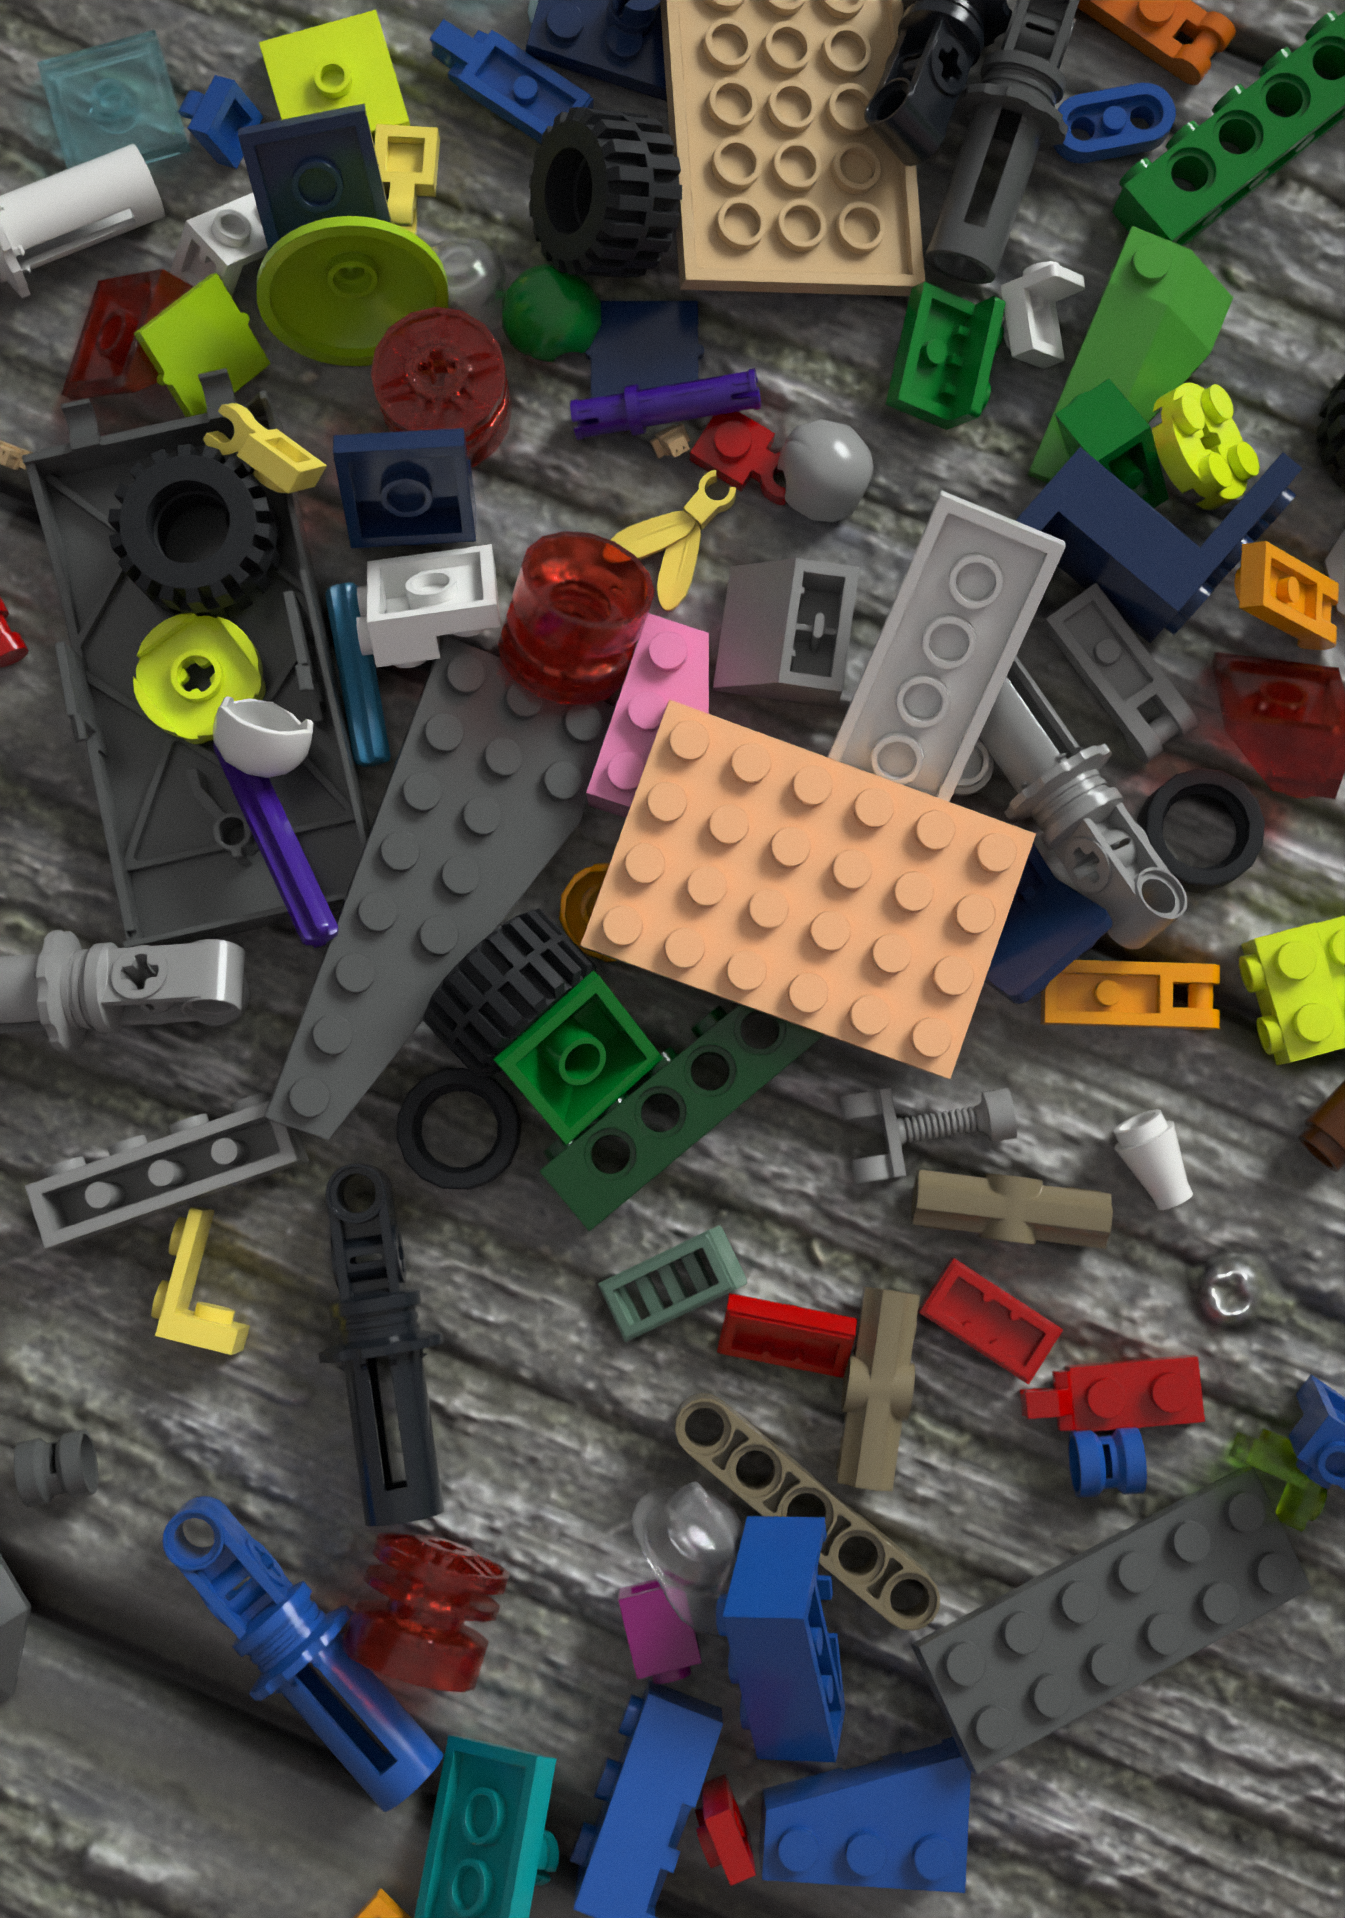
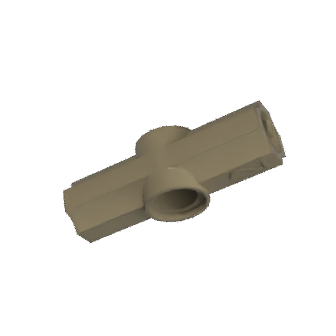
M917 1170L912 1191L910 1224L948 1231L979 1233L978 1238L1033 1245H1036V1240L1106 1249L1113 1217L1112 1194L1073 1187L1042 1185L1043 1180L985 1173V1178Z
M863 1286L854 1354H850L843 1379L841 1412L845 1413L836 1465L837 1483L874 1491H893L902 1422H907L914 1392L915 1365L911 1363V1355L917 1329L918 1309L920 1307V1295Z

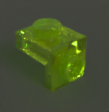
M1265 1428L1262 1429L1259 1439L1238 1432L1229 1456L1287 1482L1275 1512L1281 1523L1302 1532L1308 1521L1313 1522L1320 1515L1326 1502L1328 1489L1312 1481L1296 1466L1295 1463L1298 1458L1295 1455L1290 1439Z

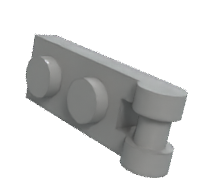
M1097 583L1044 620L1042 623L1044 629L1122 731L1131 751L1142 762L1148 763L1163 752L1162 744L1172 737L1183 738L1198 727V721L1192 709ZM1151 699L1159 709L1160 716L1148 724L1137 709Z

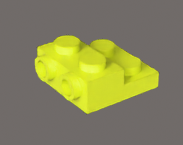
M1345 916L1258 937L1241 944L1244 956L1239 957L1241 978L1249 993H1256L1262 1017L1257 1019L1259 1039L1265 1052L1269 1055L1274 1054L1276 1065L1291 1063L1345 1048Z

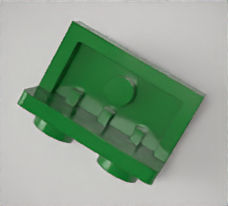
M925 281L912 287L885 405L945 430L979 418L991 394V385L988 381L994 354L998 350L1004 335V326L1001 322L1006 302L992 296L974 304Z

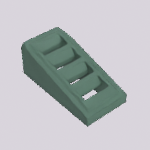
M719 1225L598 1283L624 1341L627 1342L746 1285L747 1278L723 1228ZM703 1248L719 1281L715 1285H713L697 1250ZM680 1258L697 1291V1294L690 1297L673 1263ZM655 1270L658 1271L672 1300L673 1305L665 1308L649 1273ZM632 1281H635L651 1315L641 1320L625 1286Z

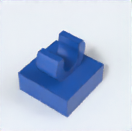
M218 75L214 76L205 94L193 90L188 91L178 110L182 117L192 119L187 129L218 164L234 169L238 168L243 158L238 129L258 125L264 117L235 80Z

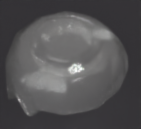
M451 237L431 246L445 269L449 292L447 313L437 331L450 339H477L495 330L502 321V299L509 288L507 272L499 254L479 238Z

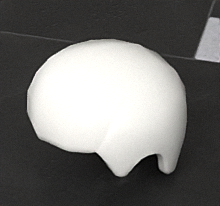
M227 696L218 707L214 717V743L227 763L246 774L265 778L285 775L294 770L309 752L313 734V722L309 719H305L301 723L294 714L273 702L250 698L234 701L232 697Z

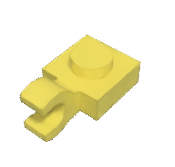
M376 124L374 147L385 194H389L388 208L393 224L417 235V196L436 197L440 147L438 128Z
M237 403L220 406L218 412L232 422L234 435L230 440L219 431L206 433L203 440L207 446L219 449L222 455L238 453L237 456L255 469L253 472L255 478L275 492L289 494L316 486L327 466L278 429L267 430L254 419L251 412L244 406Z

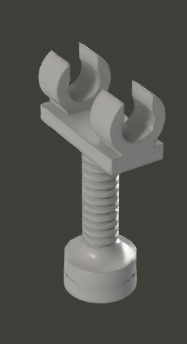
M891 1088L841 1096L840 1101L844 1121L881 1115L888 1153L851 1160L855 1184L906 1176L901 1146L906 1144L907 1141L912 1143L913 1139L915 1142H918L919 1139L924 1141L926 1137L930 1140L932 1136L936 1139L938 1136L944 1137L945 1134L948 1137L951 1136V1133L954 1136L957 1135V1132L959 1134H963L964 1131L969 1133L970 1130L976 1132V1129L986 1133L990 1142L1017 1138V1121L1009 1088L982 1092L981 1102L974 1106V1109L968 1107L967 1110L962 1108L961 1111L955 1109V1112L953 1110H949L948 1113L943 1111L942 1115L940 1112H936V1115L930 1113L929 1116L924 1114L923 1118L921 1115H918L917 1119L915 1116H912L911 1119L906 1117L904 1121L902 1118L896 1117Z

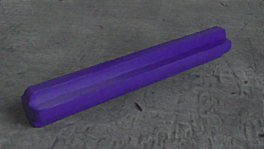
M213 743L214 752L301 942L305 945H312L314 948L325 946L328 941L337 937L338 925L270 779L246 774L227 763L215 743Z

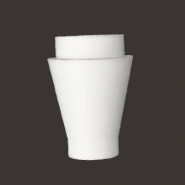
M1150 1110L1122 1122L1114 1129L1113 1132L1118 1140L1114 1149L1153 1198L1158 1210L1173 1208L1192 1197L1193 1192L1187 1181L1174 1122L1166 1121L1161 1110Z

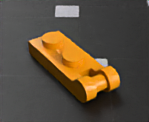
M1268 541L1242 544L1241 567L1237 569L1234 580L1239 608L1297 638V646L1300 648L1312 650L1334 648L1337 639V626L1331 623V607L1338 604L1339 584Z
M1074 960L1041 991L1040 1025L1220 1029V1010L1213 1009V986L1220 985V965ZM1173 984L1188 986V1008L1173 1007Z

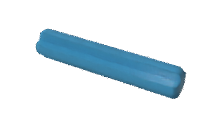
M351 582L341 583L328 587L325 596L353 760L362 767H373L388 762L391 756L373 655H362L359 645L356 618L361 617L357 598V587L359 586Z

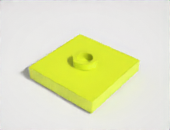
M376 10L259 42L281 120L365 103L373 142L375 141L376 124L410 126Z

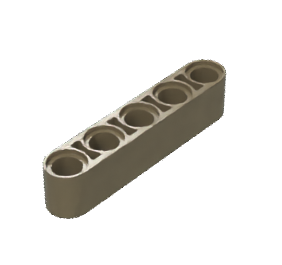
M698 1393L689 1396L680 1404L675 1416V1433L678 1443L691 1457L762 1516L787 1517L788 1506L797 1495L810 1493L818 1496L823 1503L822 1513L819 1517H825L827 1538L822 1543L818 1563L891 1624L902 1630L915 1631L926 1627L934 1620L940 1606L939 1591L932 1578L917 1561L721 1398L709 1393ZM700 1408H710L716 1411L723 1420L719 1435L707 1442H700L691 1438L685 1428L688 1416ZM753 1450L768 1454L773 1462L772 1471L764 1481L756 1484L747 1483L736 1474V1465L740 1457L746 1452ZM854 1536H863L871 1540L873 1544V1551L869 1561L856 1568L842 1564L838 1557L839 1549L843 1542ZM915 1579L923 1585V1596L920 1602L915 1607L907 1610L892 1606L890 1595L894 1586L902 1580Z

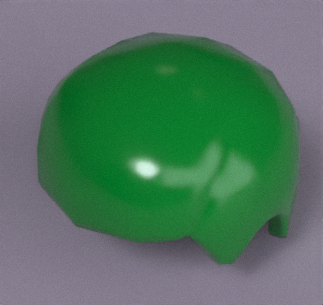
M542 264L523 271L502 297V329L517 351L536 360L554 362L558 356L565 353H584L591 346L601 326V301L590 284L579 275L559 272L553 267V264Z

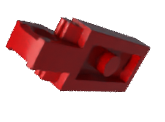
M1195 1355L1065 1366V1370L1052 1371V1387L1019 1389L1022 1416H1026V1419L1057 1417L1059 1431L1091 1430L1097 1432L1115 1430L1116 1428H1143L1205 1422L1198 1356Z

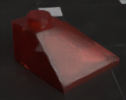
M164 269L98 280L61 395L71 400L135 393L156 384L158 372L133 333L194 286Z
M1215 652L1212 665L1224 729L1272 791L1283 792L1295 798L1315 796L1336 799L1345 772V689L1339 667Z

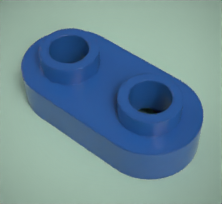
M1136 83L1074 95L1066 99L1058 108V111L1063 115L1062 118L1065 124L1068 126V132L1065 141L1053 147L1064 159L1079 164L1154 150L1166 140L1173 126L1176 116L1175 104L1166 90L1152 83ZM1142 118L1148 123L1149 128L1138 129L1132 124L1131 119ZM1083 129L1089 134L1090 139L1079 140L1072 135L1071 131Z

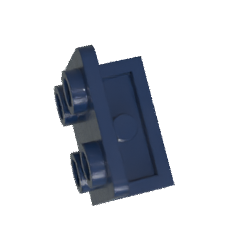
M1034 843L1032 844L984 981L1014 1004L1025 1003L1034 995L1043 991L1052 979L1082 953L1092 948L1097 940L1113 924V920L1106 909L1055 878Z

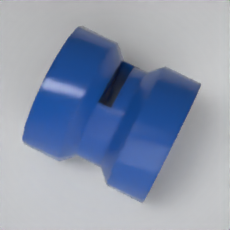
M1137 1427L1116 1428L1111 1435L1097 1436L1091 1430L1070 1432L1068 1441L1069 1467L1073 1489L1078 1498L1098 1497L1104 1489H1118L1124 1495L1143 1494L1146 1491V1456L1142 1436Z

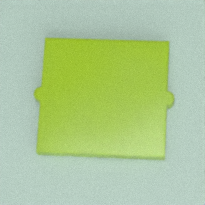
M217 273L208 275L133 333L158 372L157 383L160 386H167L185 417L207 413L205 395L198 374L226 368L235 393L271 364L248 326L250 321L249 315L239 311Z

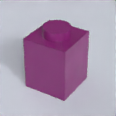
M678 1573L619 1588L618 1602L637 1679L652 1676L654 1684H664L689 1676L692 1673L690 1666L702 1663L683 1574Z

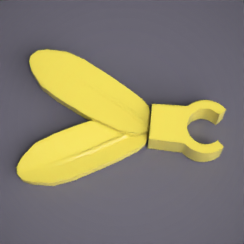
M716 470L709 471L701 478L698 491L683 507V511H674L631 525L616 533L604 548L606 559L618 563L638 561L665 550L657 582L659 603L665 611H673L688 594L697 562L701 529L703 530L718 513L731 508L735 502L736 487H730L728 495L722 500H712L706 495L707 488L711 484L717 483Z

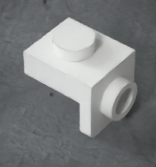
M1057 262L1036 263L1024 269L1022 277L1000 285L1002 299L1006 302L1004 309L1006 321L1003 323V337L1013 358L1045 369L1065 361L1056 301L1085 290V284L1082 275L1060 266Z

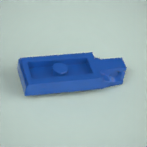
M443 19L430 37L433 49L431 52L432 56L450 69L447 73L448 79L458 86L460 91L540 144L547 126H553L554 118L558 114L569 112V109L573 107L594 108V98L494 30H491L489 34L478 30L472 38Z

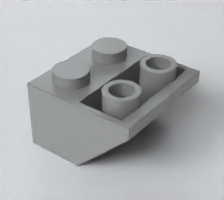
M801 558L731 566L713 691L837 708L843 691L860 567Z

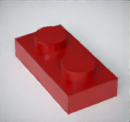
M724 1774L703 1783V1806L695 1809L700 1826L696 1828V1832L709 1867L712 1869L722 1865L729 1884L732 1886L755 1876L756 1871L751 1836L728 1778Z

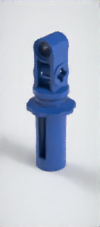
M201 1496L186 1502L166 1525L162 1540L163 1548L168 1559L198 1591L211 1613L237 1636L232 1644V1648L240 1657L249 1655L253 1664H257L261 1674L249 1694L255 1701H261L270 1696L275 1690V1694L281 1693L383 1812H387L399 1805L432 1774L441 1762L444 1754L344 1639L345 1631L342 1633L340 1631L352 1617L353 1611L348 1605H341L326 1614L322 1609H318L315 1601L310 1599L312 1594L311 1588L304 1581L293 1585L270 1552L251 1537L232 1515L227 1506L218 1499ZM191 1518L206 1521L213 1529L214 1544L208 1547H197L191 1544L183 1532L184 1521ZM246 1577H251L237 1590H234V1588ZM309 1662H311L315 1668L319 1669V1671L326 1677V1679L332 1684V1686L338 1691V1693L344 1698V1700L351 1706V1708L357 1713V1715L363 1720V1722L369 1727V1729L375 1734V1736L388 1749L386 1753L372 1738V1736L366 1731V1729L359 1723V1721L353 1716V1714L347 1709V1707L341 1702V1700L335 1695V1693L328 1687V1685L322 1680V1678L316 1673V1671L310 1666Z

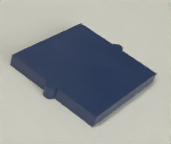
M601 301V326L591 346L585 351V357L591 360V398L624 393V388L627 385L638 384L641 390L699 380L698 360L704 357V346L698 344V301Z

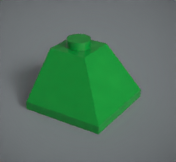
M593 970L493 1060L557 1136L567 1145L660 1062L663 1057L602 978Z

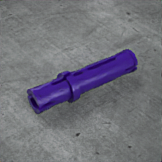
M753 368L740 373L641 390L638 384L625 386L624 393L584 400H571L572 422H577L578 425L573 428L577 440H583L585 437L631 430L632 435L635 436L645 434L647 427L750 409L759 410L761 409L760 389L756 386V383H758L756 370Z

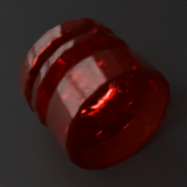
M432 307L411 312L388 328L375 348L371 369L376 399L388 432L464 428L467 456L471 462V467L476 466L496 452L509 431L513 406L500 344L485 324L461 310ZM436 374H448L445 376L444 386H432L436 383Z
M562 531L542 536L527 548L520 568L512 600L498 641L502 664L513 679L530 692L560 704L588 705L608 699L623 684L637 640L640 638L655 593L650 573L634 554L615 541L585 532Z
M379 1533L372 1554L384 1564L370 1565L366 1570L364 1581L371 1588L387 1596L389 1600L370 1599L358 1601L342 1647L343 1651L348 1657L366 1668L416 1686L452 1692L474 1690L489 1641L480 1632L464 1624V1622L496 1620L500 1605L487 1595L504 1594L510 1573L501 1565L478 1555L475 1550L454 1541L423 1534Z

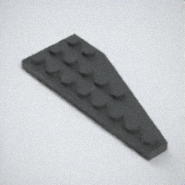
M444 635L440 641V659H434L338 914L336 920L339 929L338 935L328 941L263 1119L324 1141L330 1139L421 1024L429 1000L439 984L477 944L498 927L580 823L588 801L586 792L607 734L615 705Z

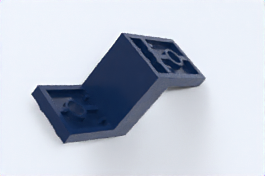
M1080 447L1015 521L1065 541L1066 547L1057 566L1084 589H1088L1097 583L1128 626L1148 643H1151L1164 628L1174 636L1241 560L1242 544L1256 542L1297 495L1287 486L1303 468L1282 452L1201 547H1199Z

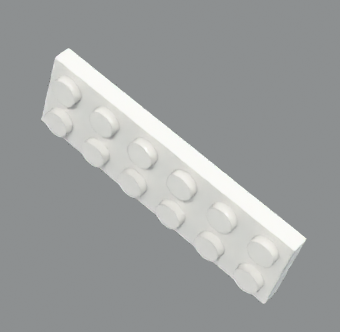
M941 490L827 757L949 802L1066 547L1065 541Z

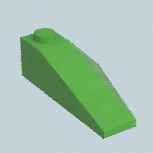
M1134 226L1131 227L1113 265L1027 475L1049 483L1070 459L1055 413L1068 406L1079 394L1088 392L1105 380L1110 379L1149 424L1156 414L1162 410L1153 412L1156 400L1184 384L1210 355L1233 296L1191 249Z

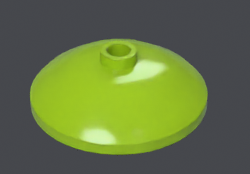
M364 216L325 218L308 223L289 232L267 252L261 262L256 281L258 309L264 323L272 334L287 347L303 356L319 362L340 366L376 365L390 362L412 353L429 341L437 332L446 316L449 302L446 272L442 262L432 248L421 238L398 225Z

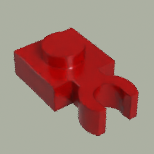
M739 411L713 416L690 451L689 460L708 472L716 470L717 478L732 487H736L740 492L743 491L750 478H753L760 483L761 491L769 501L778 505H785L786 489L777 485L773 479V476L780 472L777 466L781 453L774 454L769 451L774 442L775 433Z

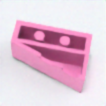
M650 613L647 614L586 792L588 806L624 818L627 817L669 699L709 714V633Z

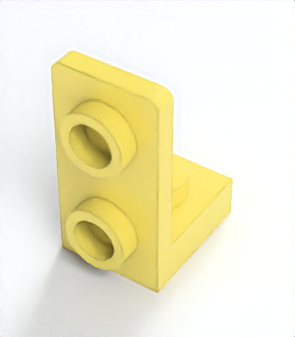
M190 1207L187 1218L179 1217L171 1234L169 1254L176 1256L170 1281L162 1280L154 1297L151 1316L152 1318L159 1319L155 1336L233 1355L244 1350L250 1325L234 1322L235 1310L215 1304L197 1302L195 1312L188 1310L214 1216V1210Z

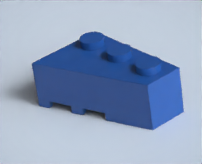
M747 1516L728 1594H720L717 1601V1631L720 1636H727L730 1647L728 1656L729 1678L732 1684H739L741 1691V1726L743 1730L751 1731L757 1759L836 1763L846 1708L838 1634L828 1633L821 1600H831L833 1597L831 1575H818L817 1569L822 1543L827 1538L825 1517Z
M648 1680L642 1698L633 1694L630 1695L617 1733L627 1737L620 1758L616 1761L607 1757L595 1788L593 1797L603 1800L595 1825L583 1821L571 1852L569 1861L579 1865L573 1910L594 1918H658L655 1917V1906L668 1872L674 1873L681 1852L676 1849L690 1811L696 1807L723 1726L722 1708L662 1684H654L651 1680Z
M954 1738L942 1739L941 1744L904 1754L902 1751L884 1755L882 1756L883 1760L843 1770L841 1767L762 1789L759 1863L762 1880L965 1893L971 1771L968 1770Z

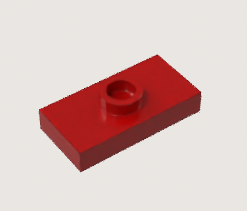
M952 1257L918 1309V1313L1028 1385L1063 1331L1062 1328Z
M729 1293L719 1335L717 1353L843 1378L856 1336L857 1318Z

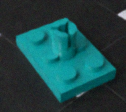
M448 1735L414 1918H529L534 1886H542L548 1883L551 1878L547 1872H556L559 1863L557 1840L550 1831L544 1830L557 1758L472 1738Z

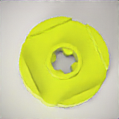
M1184 383L1159 397L1154 403L1153 412L1162 409V423L1152 428V434L1160 462L1173 484L1182 494L1193 488L1200 496L1205 498L1196 505L1207 510L1217 509L1242 496L1247 488L1248 480L1259 473L1260 466L1254 449L1247 442L1243 441L1232 419L1234 412L1233 404L1227 392L1216 384L1204 389L1198 384Z
M184 613L168 618L149 632L142 641L137 653L139 662L136 667V678L133 676V688L141 709L163 731L192 744H203L214 740V717L225 697H232L234 701L248 698L263 700L266 693V683L263 679V664L256 647L236 624L218 616L217 618L212 616L198 617L194 613ZM194 663L202 669L213 665L215 673L210 677L211 686L203 692L197 688L188 692L183 686L190 680L186 669Z

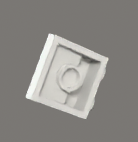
M492 544L367 561V586L357 587V598L361 616L356 618L359 645L363 656L374 655L376 668L391 665L399 668L416 667L427 660L440 659V635L454 634L460 637H470L478 635L486 629L501 627Z

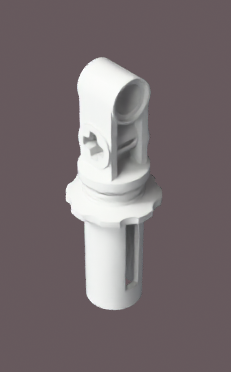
M135 144L128 145L0 195V283L7 281L23 299L31 295L23 273H30L35 268L165 217V211L156 185Z

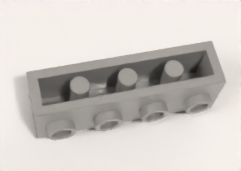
M264 1092L232 1103L233 1113L209 1121L205 1113L169 1125L172 1135L147 1143L146 1136L140 1135L112 1144L107 1147L109 1157L86 1164L84 1157L81 1156L45 1168L48 1178L25 1185L44 1248L67 1247L307 1163L309 1159L300 1132L263 1119L270 1100L268 1092Z

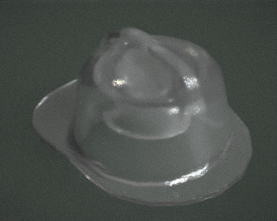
M696 1481L684 1485L681 1489L664 1487L651 1490L637 1502L633 1512L632 1526L634 1538L641 1553L655 1574L669 1604L679 1618L697 1632L719 1636L716 1625L717 1601L720 1594H728L742 1539L741 1521L734 1507L723 1496L711 1489L702 1488Z

